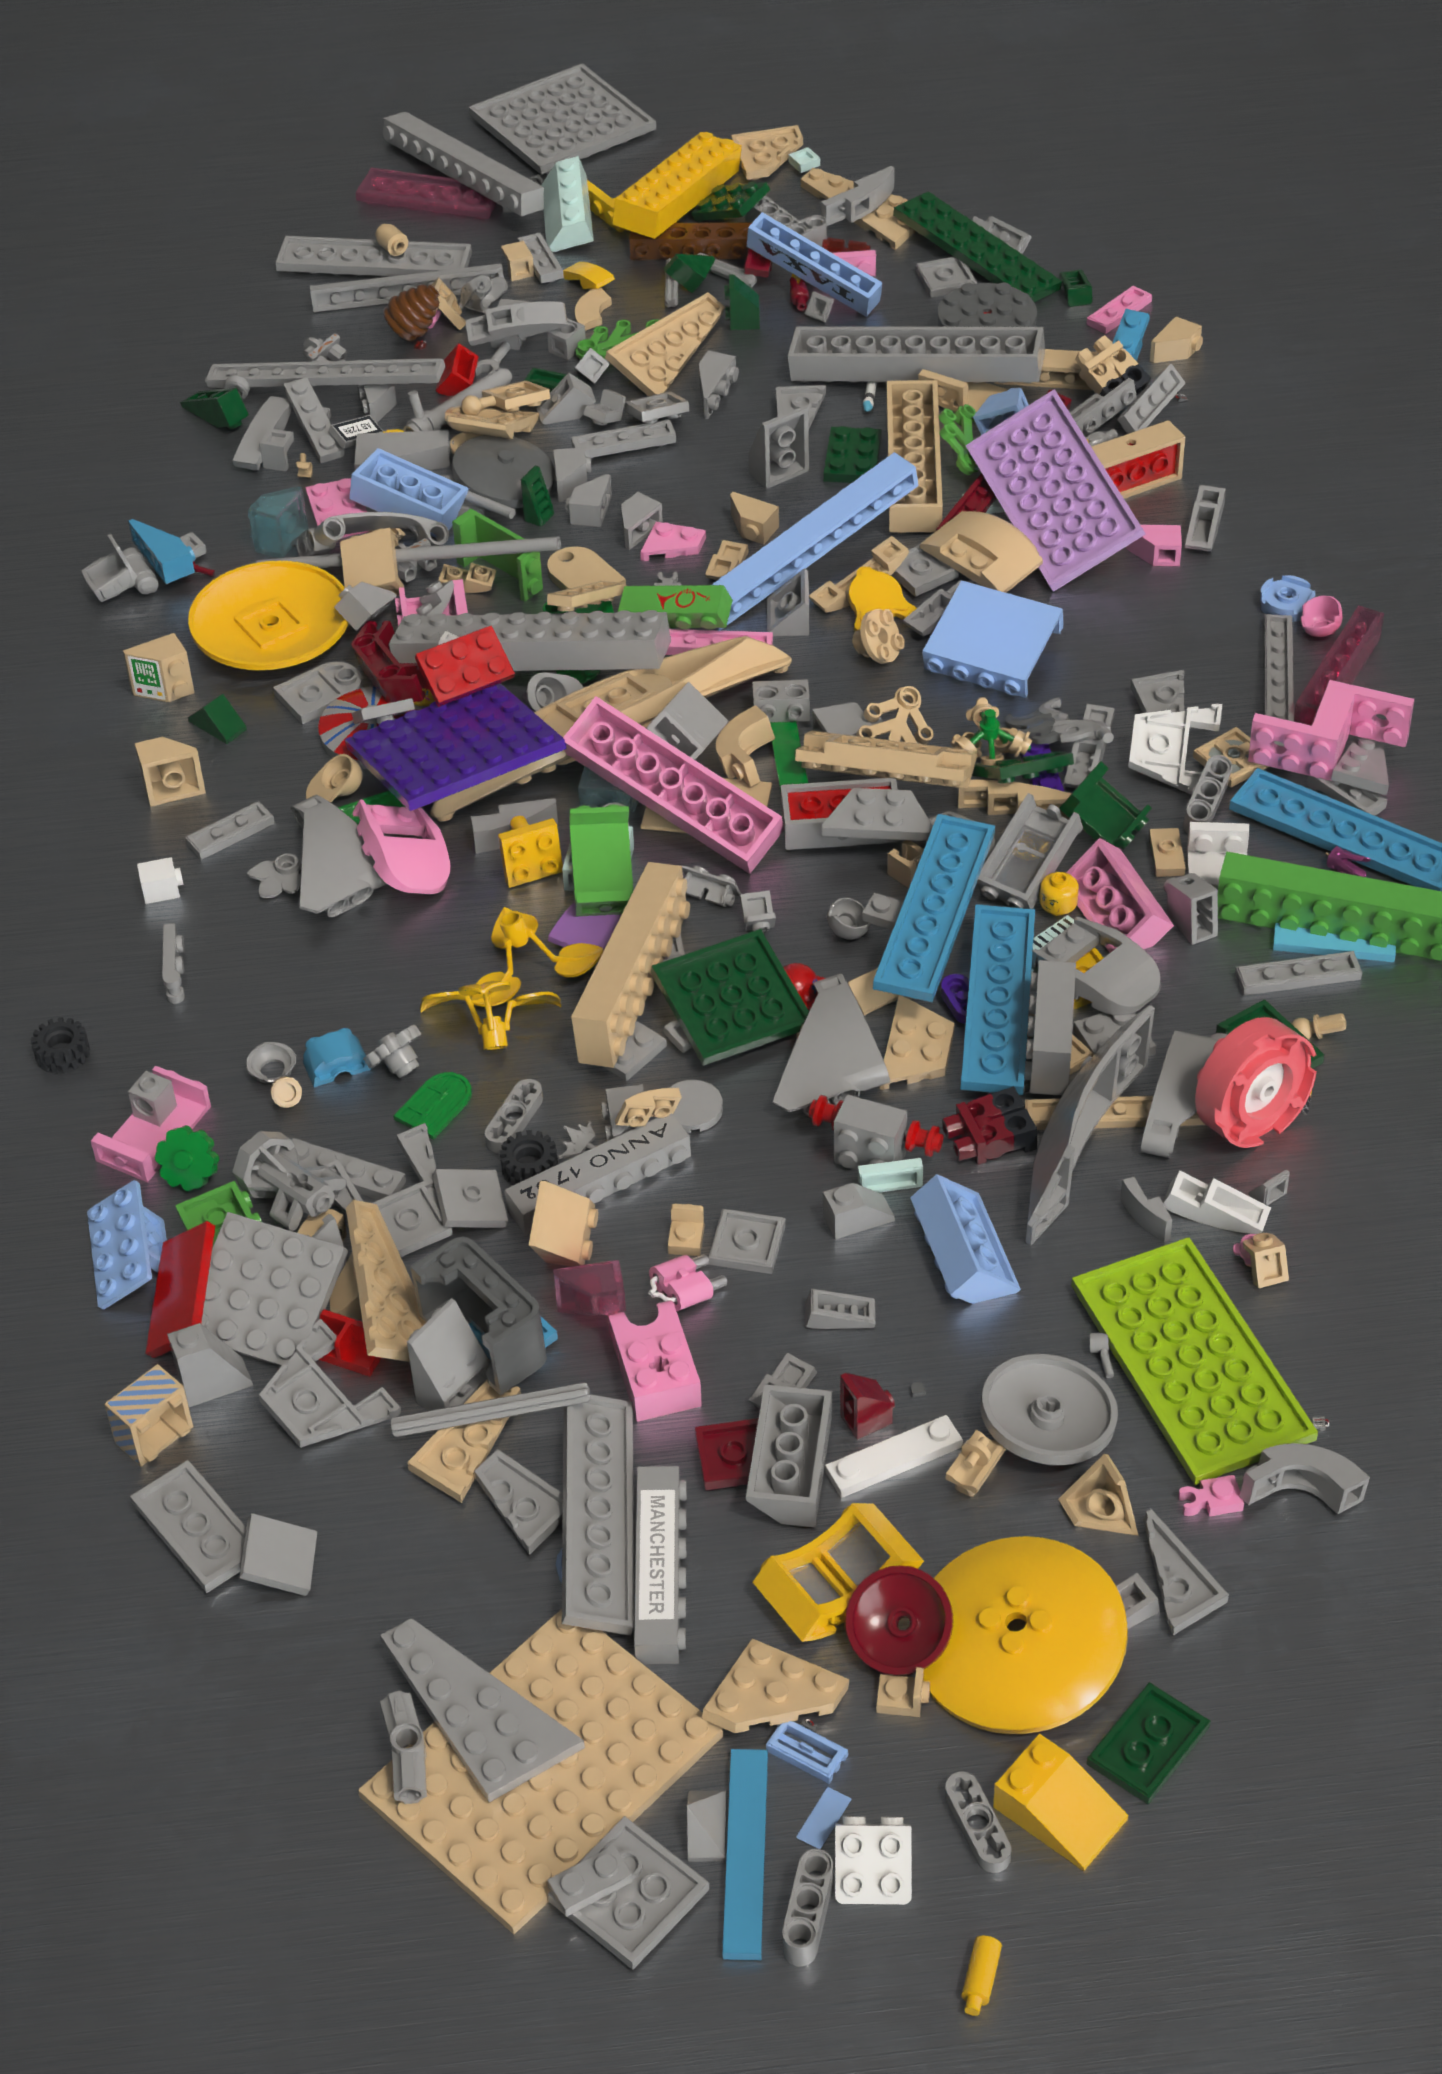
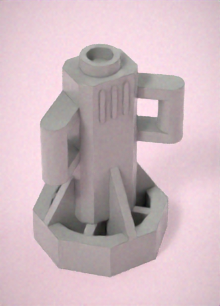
M259 1131L239 1148L232 1173L243 1191L246 1190L251 1197L275 1198L270 1211V1217L288 1230L294 1231L298 1228L304 1212L311 1217H317L321 1213L326 1212L334 1203L335 1194L333 1191L342 1190L346 1186L347 1181L326 1166L301 1167L299 1165L300 1155L290 1138L281 1132ZM290 1202L292 1206L289 1213H286L285 1210Z

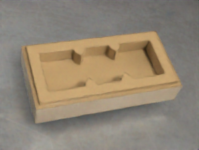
M1179 828L1149 829V841L1155 876H1184L1186 867Z

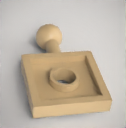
M525 380L483 390V398L469 395L462 400L461 408L466 415L471 416L478 414L481 408L490 406L500 407L506 412H514L519 410L520 406L527 405L532 407L541 405V401L550 399V392L545 387Z

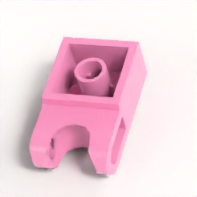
M672 1300L657 1303L658 1317L653 1323L646 1326H637L630 1323L624 1312L608 1315L609 1333L629 1400L633 1402L636 1422L702 1407L700 1379Z

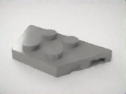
M852 788L822 824V836L928 841L933 825L911 790Z

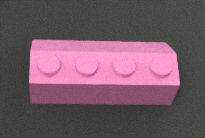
M1101 838L1066 872L1072 875L1079 884L1077 906L1086 919L1117 929L1142 949L1153 947L1174 926L1121 849ZM1111 944L1105 946L1109 953L1117 948Z

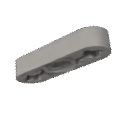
M534 1079L519 1081L485 1129L486 1146L490 1151L500 1153L503 1142L507 1143L509 1136L515 1139L516 1133L520 1131L522 1133L543 1102L542 1086L538 1081ZM511 1112L522 1114L520 1118L514 1120L506 1117Z
M968 1772L953 1773L948 1777L945 1784L946 1802L979 1866L990 1873L1002 1872L1010 1864V1842L977 1779ZM961 1786L963 1790H968V1801L970 1804L966 1807V1801L961 1792H956V1787ZM973 1815H982L989 1823L982 1829H975L968 1824L967 1820ZM990 1838L993 1850L1000 1852L999 1858H995L993 1854L987 1855L988 1843L986 1840Z

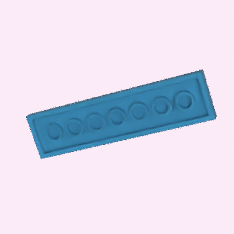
M1259 768L1253 772L1230 800L1229 809L1328 851H1332L1335 847L1339 846L1341 849H1345L1352 854L1368 857L1371 859L1370 862H1355L1412 886L1442 891V843Z
M942 814L937 815L874 977V990L933 1002L992 843L995 825Z
M978 904L975 906L960 1090L995 1093L1014 1086L1018 1095H1023L1035 909Z

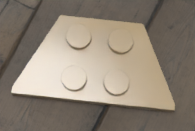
M900 995L898 996L884 1058L890 1083L906 1080L907 1084H912L923 1079L945 1076L955 1023ZM889 1083L879 1086V1089H889Z

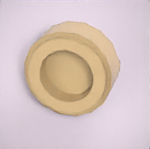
M280 1077L271 1085V1099L280 1107H293L301 1099V1086L298 1081L291 1077Z

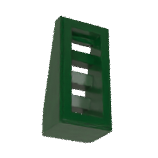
M1082 269L1059 273V279L1062 280V289L1070 307L1092 304V286Z
M535 465L521 479L525 522L543 526L554 515V509L540 467Z

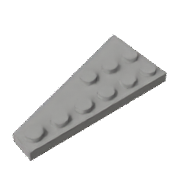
M413 1618L380 1635L382 1644L488 1802L495 1800L585 1748L583 1739Z

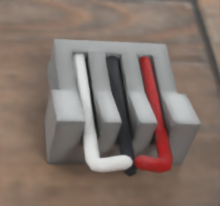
M1325 1416L1312 1418L1313 1425L1316 1429H1320V1431H1325L1326 1426H1329V1420L1325 1419Z

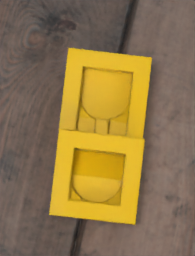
M579 261L563 270L564 279L580 280L582 289H598L615 280L614 275L609 271L588 262Z

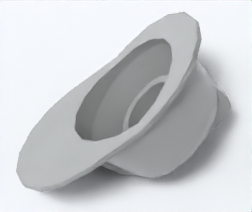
M542 672L531 677L522 698L526 699L528 707L533 712H536L582 689L583 686L574 677Z

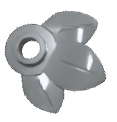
M286 853L278 856L275 861H263L257 864L247 874L249 877L261 881L259 886L260 897L273 898L278 896L283 890L293 894L300 889L302 864L295 855Z

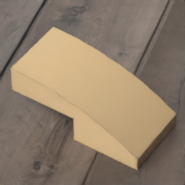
M723 540L718 553L712 556L705 574L706 578L719 580L723 575H726L741 564L748 555V545Z

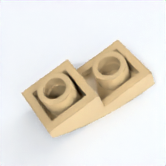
M471 563L469 570L444 564L438 581L442 584L450 580L463 579L465 593L491 591L497 570Z
M679 1088L654 1089L631 1096L624 1101L615 1119L616 1125L646 1126L650 1117L664 1118L671 1113L673 1114L682 1098Z

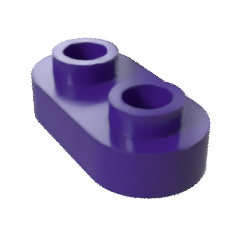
M950 974L941 982V996L955 1019L962 1024H966L969 979L961 974Z

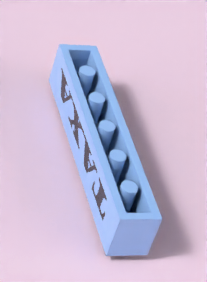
M763 212L748 227L747 247L865 317L880 302L882 282Z

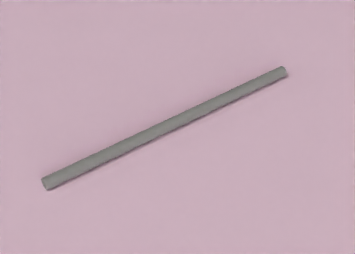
M560 537L404 548L395 549L398 563L555 551L561 549ZM341 553L262 559L255 562L294 561L310 564L318 568L342 567Z

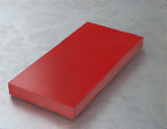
M208 1221L163 1242L145 1353L152 1358L171 1351L167 1334L202 1323L215 1234V1225Z

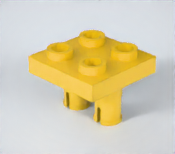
M516 816L510 821L511 830L498 834L505 882L509 888L562 873L563 862L557 823L553 818L529 825L524 816Z

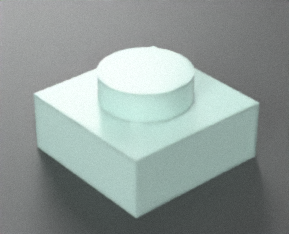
M807 147L788 154V162L802 173L819 167L820 157Z

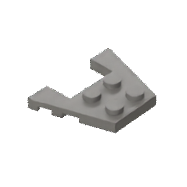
M322 1319L314 1324L311 1335H308L305 1340L302 1339L296 1347V1352L286 1364L284 1363L259 1394L261 1404L300 1448L392 1419L401 1414V1407L383 1387L358 1404L353 1405L315 1363L335 1349L334 1344L337 1338Z

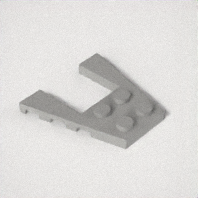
M425 1123L396 1135L397 1143L419 1178L420 1183L373 1202V1204H377L401 1257L452 1235V1227H444L433 1179L436 1165ZM339 1159L323 1165L347 1181L346 1186L342 1190L333 1191L335 1194L334 1203L346 1213V1207L353 1200L363 1201Z

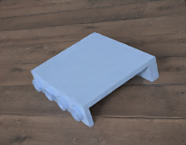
M961 580L923 649L924 669L933 673L954 677L960 681L975 683L984 688L999 690L1012 696L1016 695L1026 698L1028 695L1027 680L1052 633L1060 634L1063 628V609Z

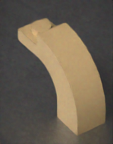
M756 705L729 721L721 730L716 740V751L726 778L733 779L737 777L738 780L743 779L750 787L758 784L760 779L754 761L749 755L757 748L775 739L768 716Z

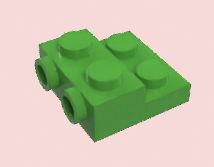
M235 1181L175 1205L186 1231L205 1221L215 1225L213 1247L227 1212L262 1222L258 1212L252 1214L250 1211L253 1205L247 1191L241 1192Z

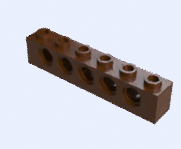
M674 223L655 239L630 231L631 260H667L669 258L672 259L675 254L698 255V253H703L708 256H714L715 259H747L749 247H747L748 227L752 223Z

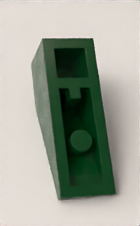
M237 388L198 391L180 402L183 408L217 428L228 427V429H234L242 424V419L249 416Z

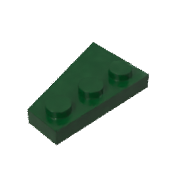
M1056 751L1022 757V763L1020 759L995 761L996 766L978 763L974 766L972 776L997 779L998 783L1014 782L1015 777L1022 775V778H1034L1039 776V771L1046 770L1047 773L1064 771L1063 766L1074 764L1073 753Z

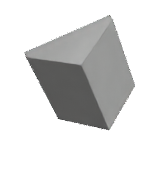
M805 568L767 598V632H773V636L809 635L808 570Z

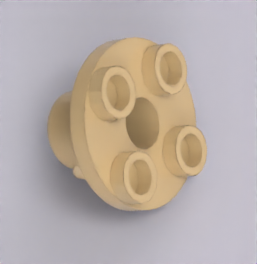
M874 609L867 612L862 618L860 629L855 631L852 637L853 646L859 654L864 657H871L880 664L894 661L898 657L900 650L905 646L904 638L899 634L893 614L889 609Z

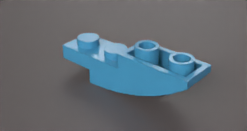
M1125 309L1113 340V344L1119 340L1123 348L1136 361L1143 346L1142 339L1150 320L1149 314Z

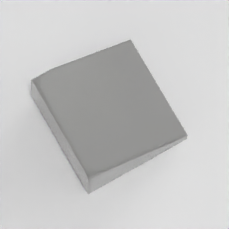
M1287 1169L1248 1192V1195L1267 1206L1287 1194L1290 1172Z

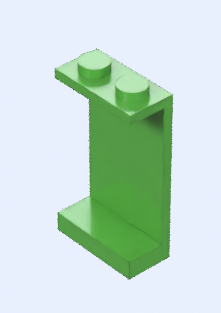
M469 509L452 521L455 545L524 539L473 509ZM540 552L456 558L457 563L465 567L480 557L519 580L520 598L523 602L543 589Z
M613 804L606 807L591 808L590 806H579L570 809L569 829L576 916L621 915L634 891L628 828L629 806Z

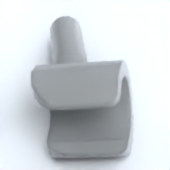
M1090 1333V1353H1101V1361L1106 1378H1112L1114 1373L1109 1358L1108 1335L1105 1333Z

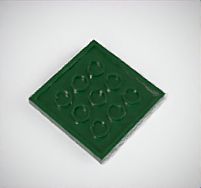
M761 929L651 966V974L703 1066L798 1033L809 1014V1010Z

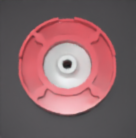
M1255 1018L1241 1024L1225 1038H1221L1215 1043L1213 1052L1207 1059L1204 1067L1197 1074L1198 1083L1195 1105L1199 1118L1205 1125L1230 1143L1243 1148L1264 1144L1263 1140L1259 1137L1272 1129L1280 1134L1298 1116L1311 1094L1317 1071L1311 1068V1056H1316L1313 1046L1307 1039L1273 1018Z

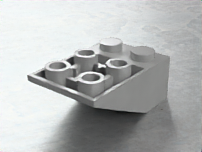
M688 682L645 728L695 760L729 721Z
M451 1298L443 1307L436 1309L431 1319L420 1329L415 1330L407 1341L416 1402L428 1411L464 1404L487 1380L488 1358L458 1304Z

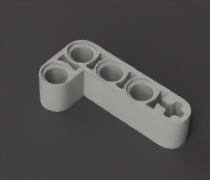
M764 196L745 214V220L748 223H753L763 212L821 247L827 243V220L821 215H812L799 221L767 196Z

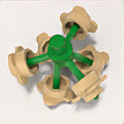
M980 697L976 700V705L966 711L967 720L974 721L979 730L976 733L965 732L962 736L956 734L950 743L953 748L977 751L976 759H979L982 755L980 750L982 747L980 739L982 738L988 741L989 755L981 757V764L996 766L995 761L1004 760L1003 753L1015 754L1016 758L1019 753L1025 755L1027 751L1031 750L1030 744L1032 740L1028 738L1030 735L1028 731L1024 733L1016 728L999 729L1000 723L996 719L999 716V709L996 706L992 707L986 698Z

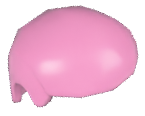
M1326 595L1314 597L1305 602L1302 606V616L1300 617L1302 628L1307 634L1314 637H1326L1334 634L1341 626L1343 619L1340 602L1334 597Z

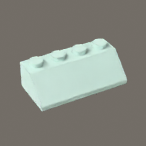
M579 156L556 162L541 185L544 187L543 212L546 243L552 253L594 241L587 176Z

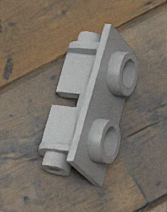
M682 865V870L686 875L685 879H687L685 895L701 899L704 891L707 890L708 893L705 900L722 907L732 906L735 901V895L740 896L741 892L735 880L730 876L724 874L716 876L709 874L706 869L699 866L691 868Z

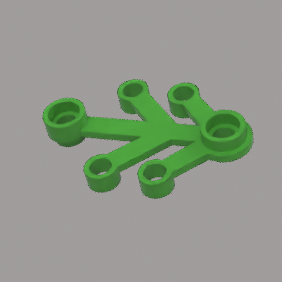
M653 319L648 321L645 325V328L651 326L659 320ZM628 320L617 321L616 328L610 337L607 327L598 326L594 328V334L590 339H583L578 342V346L575 349L576 356L581 359L588 349L592 348L605 359L607 350L637 333L628 335L631 332V323Z
M965 404L960 406L955 413L947 408L940 413L938 417L944 426L939 431V434L958 454V459L956 460L958 469L964 474L972 475L973 472H978L979 467L965 445L975 440L973 439L972 423L974 422L973 416L976 411L972 406ZM954 421H956L960 426H962V431L954 423Z

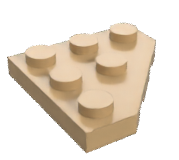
M798 125L731 135V140L734 143L742 145L740 166L746 180H758L762 177L770 176L788 159V154L796 152L803 146V136Z
M752 1638L704 1707L702 1719L733 1733L749 1731V1726L768 1722L770 1726L797 1721L799 1715L817 1712L818 1716L831 1714L847 1692L849 1679Z

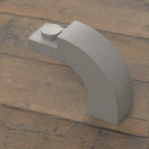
M1282 1444L1262 1450L1258 1466H1252L1243 1476L1239 1497L1250 1505L1278 1490L1300 1489L1318 1496L1332 1510L1340 1514L1364 1500L1370 1477L1355 1463L1331 1450L1308 1444Z

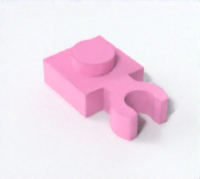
M1235 1475L1201 1480L1200 1489L1186 1486L1180 1488L1178 1492L1179 1501H1193L1192 1503L1184 1504V1516H1194L1201 1509L1206 1508L1209 1517L1243 1511L1244 1501L1239 1497L1240 1489Z

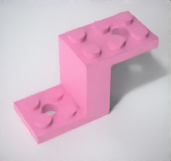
M1329 680L1312 726L1255 713L1252 720L1248 762L1332 781L1333 769L1340 761L1349 735L1406 747L1414 699ZM1376 715H1384L1386 717V720L1380 719ZM1274 741L1282 742L1284 746H1279Z

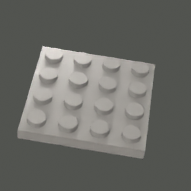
M227 1212L212 1249L201 1324L236 1353L281 1367L296 1352V1347L302 1339L305 1340L308 1335H311L312 1327L320 1320L319 1315L327 1307L348 1250L336 1244Z

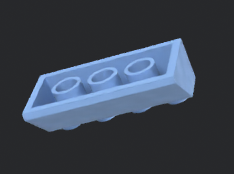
M377 448L352 473L349 499L378 512L403 513L443 523L449 530L453 526L452 521L457 518L468 493V488ZM430 532L431 536L436 537L434 533Z
M936 1174L910 1197L915 1208V1217L922 1225L925 1232V1241L932 1249L935 1256V1265L942 1273L945 1280V1289L950 1296L974 1304L1016 1294L1021 1290L979 1193Z

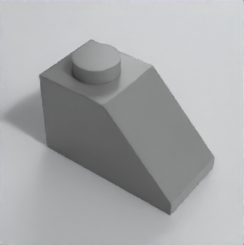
M568 373L550 392V399L542 401V404L537 406L536 409L541 423L546 425L580 419L584 415L585 406L594 404L596 400L589 385Z
M584 447L553 450L559 502H563L570 497L574 487L586 483L587 473L592 472L590 457H585Z
M604 474L574 487L571 498H567L565 506L566 513L570 515V524L601 527L612 496L610 474Z
M636 492L621 504L625 548L631 550L650 534L655 522L663 523L662 503L640 492Z
M360 582L355 587L347 586L338 595L341 600L334 608L357 631L367 621H371L382 613L397 595L392 591Z
M855 1183L823 1192V1217L835 1240L895 1221V1216L881 1193Z

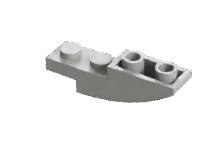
M890 166L854 181V188L821 201V216L826 218L827 226L843 219H847L852 223L871 213L885 202L894 190V167Z
M554 301L524 302L485 309L486 315L465 320L468 342L471 346L517 334L521 338L568 326L564 302Z

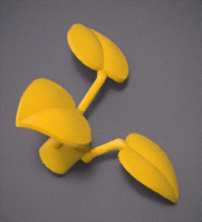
M503 907L494 925L491 940L495 947L506 948L507 972L487 974L479 979L476 984L481 985L491 981L510 983V989L488 992L491 1006L500 1005L514 997L520 989L521 981L518 977H512L513 961L511 946L516 948L522 947L527 944L529 938L538 945L552 962L556 963L555 971L562 977H577L584 974L600 960L604 949L597 945L577 943L562 948L559 956H556L534 934L538 928V921L534 916ZM482 993L472 995L471 1001L473 1005L485 1007Z
M491 981L481 985H465L459 987L458 991L438 992L424 996L421 999L420 1012L422 1013L424 1010L443 1002L457 999L464 1000L478 1027V1034L482 1035L483 1049L497 1050L508 1047L506 1031H510L509 1023L514 1007L531 1004H553L561 1008L562 1005L560 997L553 992H534L521 995L507 1001L504 1022H501L500 1016L493 1017L488 992L503 991L511 987L509 982ZM481 993L484 997L487 1018L483 1019V1024L470 998L472 995Z

